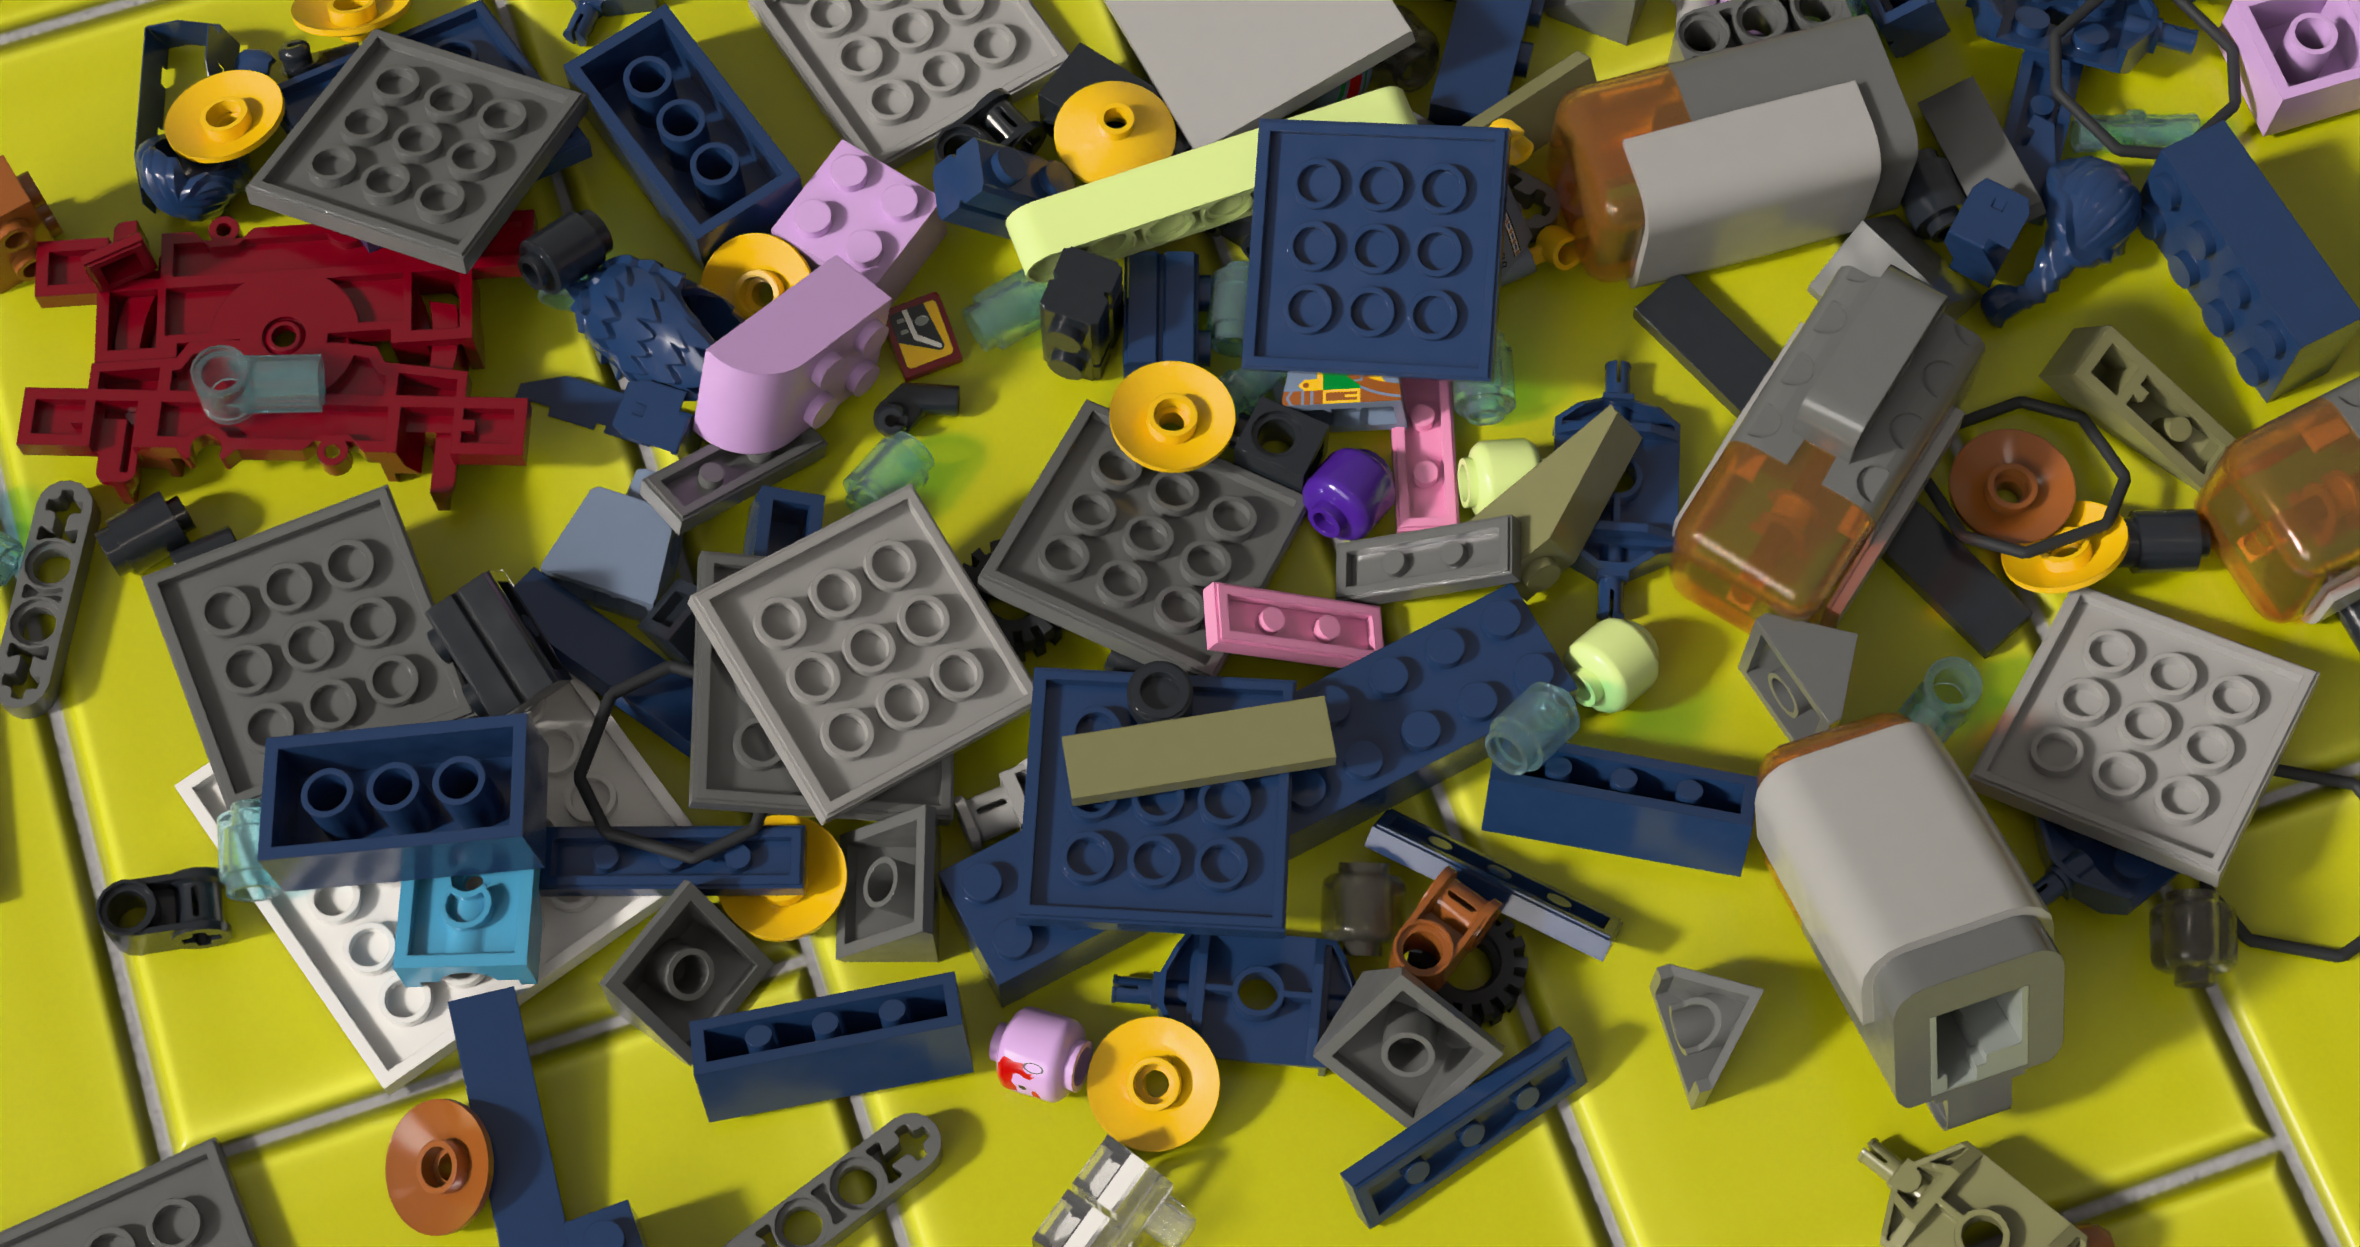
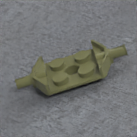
M1875 1137L1867 1143L1869 1151L1864 1147L1858 1155L1857 1160L1886 1181L1887 1187L1891 1190L1880 1238L1881 1247H1965L1963 1245V1235L1966 1229L1973 1223L1980 1221L1993 1223L2002 1231L2003 1241L2000 1247L2089 1246L2088 1236L1968 1141L1958 1143L1915 1162L1909 1158L1904 1162Z

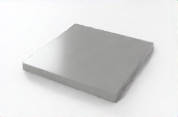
M748 0L749 9L839 138L894 170L933 149L936 137L940 132L973 109L989 92L994 89L1003 88L1011 94L1012 104L1044 87L1070 55L1031 0H780L775 3L772 0Z
M1103 0L1192 149L1259 128V118L1282 119L1416 42L1411 28L1392 0Z
M912 483L690 596L687 602L821 826L1031 711L1032 678Z
M2089 587L2070 591L1969 776V784L1979 794L2218 888L2318 686L2320 672Z

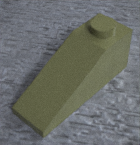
M2111 325L2074 328L2039 375L2047 385L2074 409L2081 410L2089 415L2094 424L2199 493H2207L2214 483V470L2227 448L2239 442Z
M1609 405L1470 520L1475 521L1512 514L1521 522V582L1513 584L1526 602L1536 593L1542 592L1554 585L1561 573L1576 562L1642 440L1639 432L1612 405Z

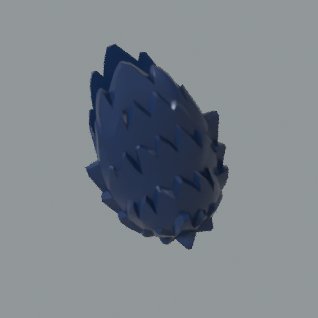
M620 255L603 262L600 268L598 267L589 273L587 279L579 280L566 288L575 300L570 308L575 313L578 332L585 334L586 339L594 348L600 364H607L609 362L617 380L624 377L630 382L646 379L685 391L687 394L684 401L698 400L706 349L745 321L733 312L735 307L726 298L686 279V273L667 269L656 260H640L633 255Z

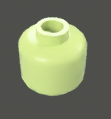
M1526 438L1486 440L1476 443L1471 448L1468 458L1460 459L1458 464V490L1463 507L1472 508L1476 516L1545 458H1541L1535 444Z
M1609 617L1596 623L1568 647L1564 655V666L1578 687L1575 700L1583 706L1592 707L1597 711L1613 714L1625 709L1655 683L1659 675V649L1650 632L1634 621Z

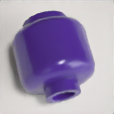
M1342 448L1334 451L1309 477L1302 490L1303 503L1307 509L1308 519L1314 529L1326 537L1345 541H1356L1366 537L1387 514L1396 500L1395 484L1389 465L1383 458L1368 449Z

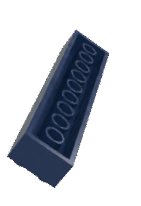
M1513 583L1507 584L1296 691V700L1325 696L1336 752V765L1293 772L1289 860L1493 756L1498 731L1532 736L1571 715L1578 687ZM1022 830L938 872L942 898L1002 1008L1149 933L1016 925L1015 917Z

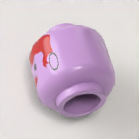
M1027 1006L1017 1011L1009 1023L1001 1022L996 1027L990 1042L989 1057L990 1060L997 1062V1075L1003 1087L1047 1102L1056 1103L1065 1098L1070 1091L1078 1092L1087 1080L1094 1047L1091 1041L1086 1040L1085 1031L1080 1022L1067 1016Z

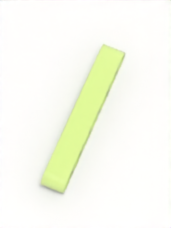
M1397 86L1379 88L1287 118L1288 120L1418 124L1403 89ZM1259 128L1019 207L1010 214L1005 225L1028 281L1045 283L1054 279L1053 271L1064 248H1071L1072 246L1114 261L1251 216L1253 213Z

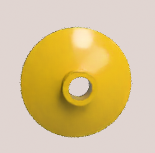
M295 0L291 7V14L294 24L307 33L318 36L340 37L341 40L351 43L362 42L374 29L388 26L404 16L410 9L412 0Z
M231 70L217 73L193 84L174 101L165 119V136L171 148L179 156L198 163L230 161L252 152L275 133L285 113V99L277 83L263 73L251 70Z
M1104 81L1082 88L1064 103L1055 121L1054 144L1060 161L1069 168L1073 176L1088 184L1173 156L1176 144V128L1174 119L1167 106L1151 91L1129 82ZM1117 121L1126 125L1122 128L1114 129L1107 126L1106 123Z
M748 233L726 241L712 254L704 268L700 285L726 298L735 307L733 312L747 320L766 306L760 298V289L764 283H768L772 287L774 300L812 271L803 255L784 239L766 233Z
M1182 361L1155 362L1133 371L1119 384L1114 392L1109 412L1111 432L1121 450L1136 463L1165 473L1189 472L1214 461L1228 446L1234 432L1236 417L1232 397L1224 384L1204 368ZM1167 423H1174L1182 429L1169 431L1161 428V426Z
M2075 501L2067 521L2051 537L2101 520L2107 506L2091 501ZM2118 513L2114 525L2107 531L2032 558L2021 559L2001 553V561L2006 575L2021 588L2047 594L2075 591L2103 579L2122 562L2129 547V532L2126 522Z
M778 814L766 817L763 826H806L805 895L718 896L726 915L738 928L751 936L767 941H792L816 932L835 915L844 899L847 888V865L838 842L820 824L796 815Z
M1166 1017L1137 1018L1115 1028L1097 1047L1087 1073L1088 1100L1098 1123L1119 1143L1140 1151H1167L1180 1147L1194 1139L1210 1122L1220 1097V1071L1214 1053L1207 1042L1191 1027ZM1154 1071L1163 1072L1169 1081L1167 1092L1160 1097L1152 1096L1146 1089V1079Z

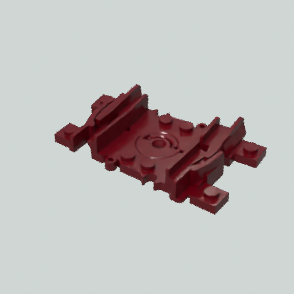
M534 209L513 211L467 275L387 248L369 253L361 240L314 224L256 227L244 236L238 222L234 218L222 216L213 220L209 226L208 232L211 240L204 241L195 232L162 234L158 270L105 293H99L80 257L112 243L109 237L37 242L34 297L41 308L97 305L94 363L91 365L88 389L25 387L16 445L23 455L98 457L97 478L103 485L113 486L124 504H135L138 502L142 468H167L172 477H183L185 463L191 469L196 468L198 453L209 445L222 447L219 457L228 470L232 469L242 460L308 461L317 454L325 472L333 476L347 473L353 465L351 452H359L367 462L380 463L389 482H399L400 474H421L424 446H430L434 454L430 494L438 511H450L452 495L457 482L458 464L527 466L532 407L529 399L471 397L472 380L469 375V365H471L472 369H485L484 335L480 318V288L477 280L522 277L518 268V259L520 258L519 245L522 241L538 232V220ZM137 220L124 221L115 227L113 242L141 231L149 247L148 239ZM444 293L455 295L460 300V313L454 304L429 301L433 324L432 329L430 316L421 295ZM286 331L296 333V339L291 345L278 347L274 344L277 335ZM391 341L399 363L385 362L376 346L351 344V342ZM430 363V367L414 365Z

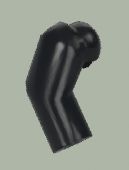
M301 39L291 40L281 45L278 51L279 59L283 63L279 69L287 79H291L355 52L360 44L357 41L311 53L308 42Z
M902 383L876 407L873 415L874 425L878 432L885 437L898 438L907 434L927 415L958 416L960 386Z

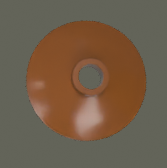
M1998 429L1988 431L1973 438L1957 454L1949 473V496L1955 512L1970 530L1988 537L2022 546L2048 539L2062 528L2074 507L2076 484L2067 460L2050 442L2027 431ZM2000 490L2011 491L2016 496L2018 502L2010 503L2004 501L1997 495V492Z
M431 1099L416 1105L401 1119L391 1137L386 1155V1184L389 1197L396 1212L409 1227L419 1233L430 1236H444L456 1233L468 1226L477 1217L490 1193L494 1174V1156L489 1134L478 1115L467 1105L456 1100Z

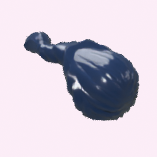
M244 49L235 60L234 70H251L269 76L271 67L277 60L269 51L263 49ZM165 134L149 138L141 143L135 155V165L138 169L141 187L156 207L170 216L183 218L191 222H202L219 217L229 208L233 199L239 193L246 190L245 187L253 177L249 153L220 163L193 162L179 156L171 148Z
M2090 155L2079 158H2067L2058 161L2048 168L2043 187L2047 224L2043 244L2037 253L2033 270L2028 273L2024 284L2018 286L1999 284L1983 294L1980 306L1987 321L1992 326L2002 328L2004 322L2024 309H2031L2035 304L2046 303L2049 294L2058 292L2061 280L2068 278L2076 267L2093 269L2099 265L2111 264L2114 258L2125 254L2126 242L2129 240V236L2136 230L2142 218V197L2129 174L2120 165Z

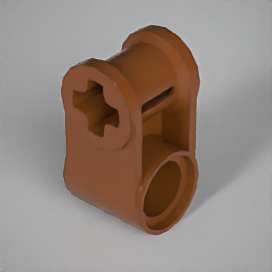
M1450 865L1436 877L1420 900L1416 910L1398 931L1388 962V968H1405L1435 993L1443 987L1466 955L1472 952L1484 939L1504 907V904L1495 898L1488 901L1457 879L1458 871ZM1414 949L1424 950L1435 958L1437 964L1428 969H1418L1406 961L1404 954Z

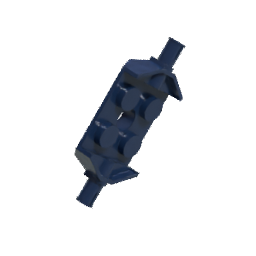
M1966 0L1965 7H1969L1972 10L1978 36L1989 41L2049 56V37L2052 30L2057 27L2055 25L2062 23L2087 0ZM2105 0L2061 38L2062 59L2119 74H2129L2146 53H2154L2156 46L2191 55L2199 30L2163 22L2164 19L2158 18L2159 11L2152 0Z
M1617 360L1609 361L1605 364V392H1603L1602 398L1578 402L1557 415L1552 432L1555 451L1609 405H1612L1642 436L1640 444L1625 469V472L1631 476L1634 482L1633 487L1625 492H1613L1576 562L1570 566V568L1598 584V611L1596 617L1601 621L1608 618L1610 599H1612L1611 618L1624 619V586L1629 581L1673 564L1678 540L1672 536L1674 520L1678 515L1680 424L1661 407L1634 399V394L1630 393V371L1632 366L1629 362L1621 361L1619 383L1617 382Z
M2035 816V837L2039 855L2046 870L2045 875L2033 883V886L2046 907L2062 896L2067 901L2074 898L2102 914L2128 915L2180 874L2177 871Z
M1185 934L1176 944L1161 972L1154 971L1153 979L1114 974L1111 1003L1122 1002L1151 1005V1009H1157L1159 1017L1177 1020L1195 1030L1207 1042L1216 1060L1318 1069V1076L1325 1077L1329 1068L1313 1057L1314 1048L1356 981L1349 962L1336 940L1285 935V939ZM1251 980H1264L1275 988L1278 997L1273 1005L1265 1010H1254L1243 1004L1239 997V991L1244 984Z

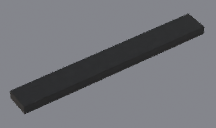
M1683 274L1669 278L1634 308L1633 318L1722 405L1738 418L1774 362ZM1918 501L1915 502L1881 559L1985 659L2028 622L2033 612Z

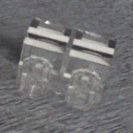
M1108 1134L1072 1182L1073 1192L1067 1189L1032 1237L1033 1247H1139L1147 1234H1149L1166 1247H1182L1196 1227V1218L1180 1201L1173 1197L1172 1182Z

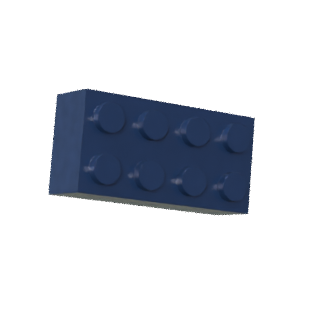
M666 3L563 65L570 89L587 96L589 107L588 112L585 114L587 120L702 271H704L712 254L726 241L748 233L772 234V227L802 191L801 178L798 172Z
M2222 120L2161 149L2140 192L2142 197V218L2138 228L2145 238L2155 242L2168 261V268L2174 281L2181 288L2187 289L2201 308L2202 317L2208 330L2214 336L2221 338L2233 354L2242 379L2249 386L2256 387L2262 398L2268 403L2327 374L2360 325V309L2225 120Z
M527 713L266 738L257 861L284 892L545 868L549 746Z

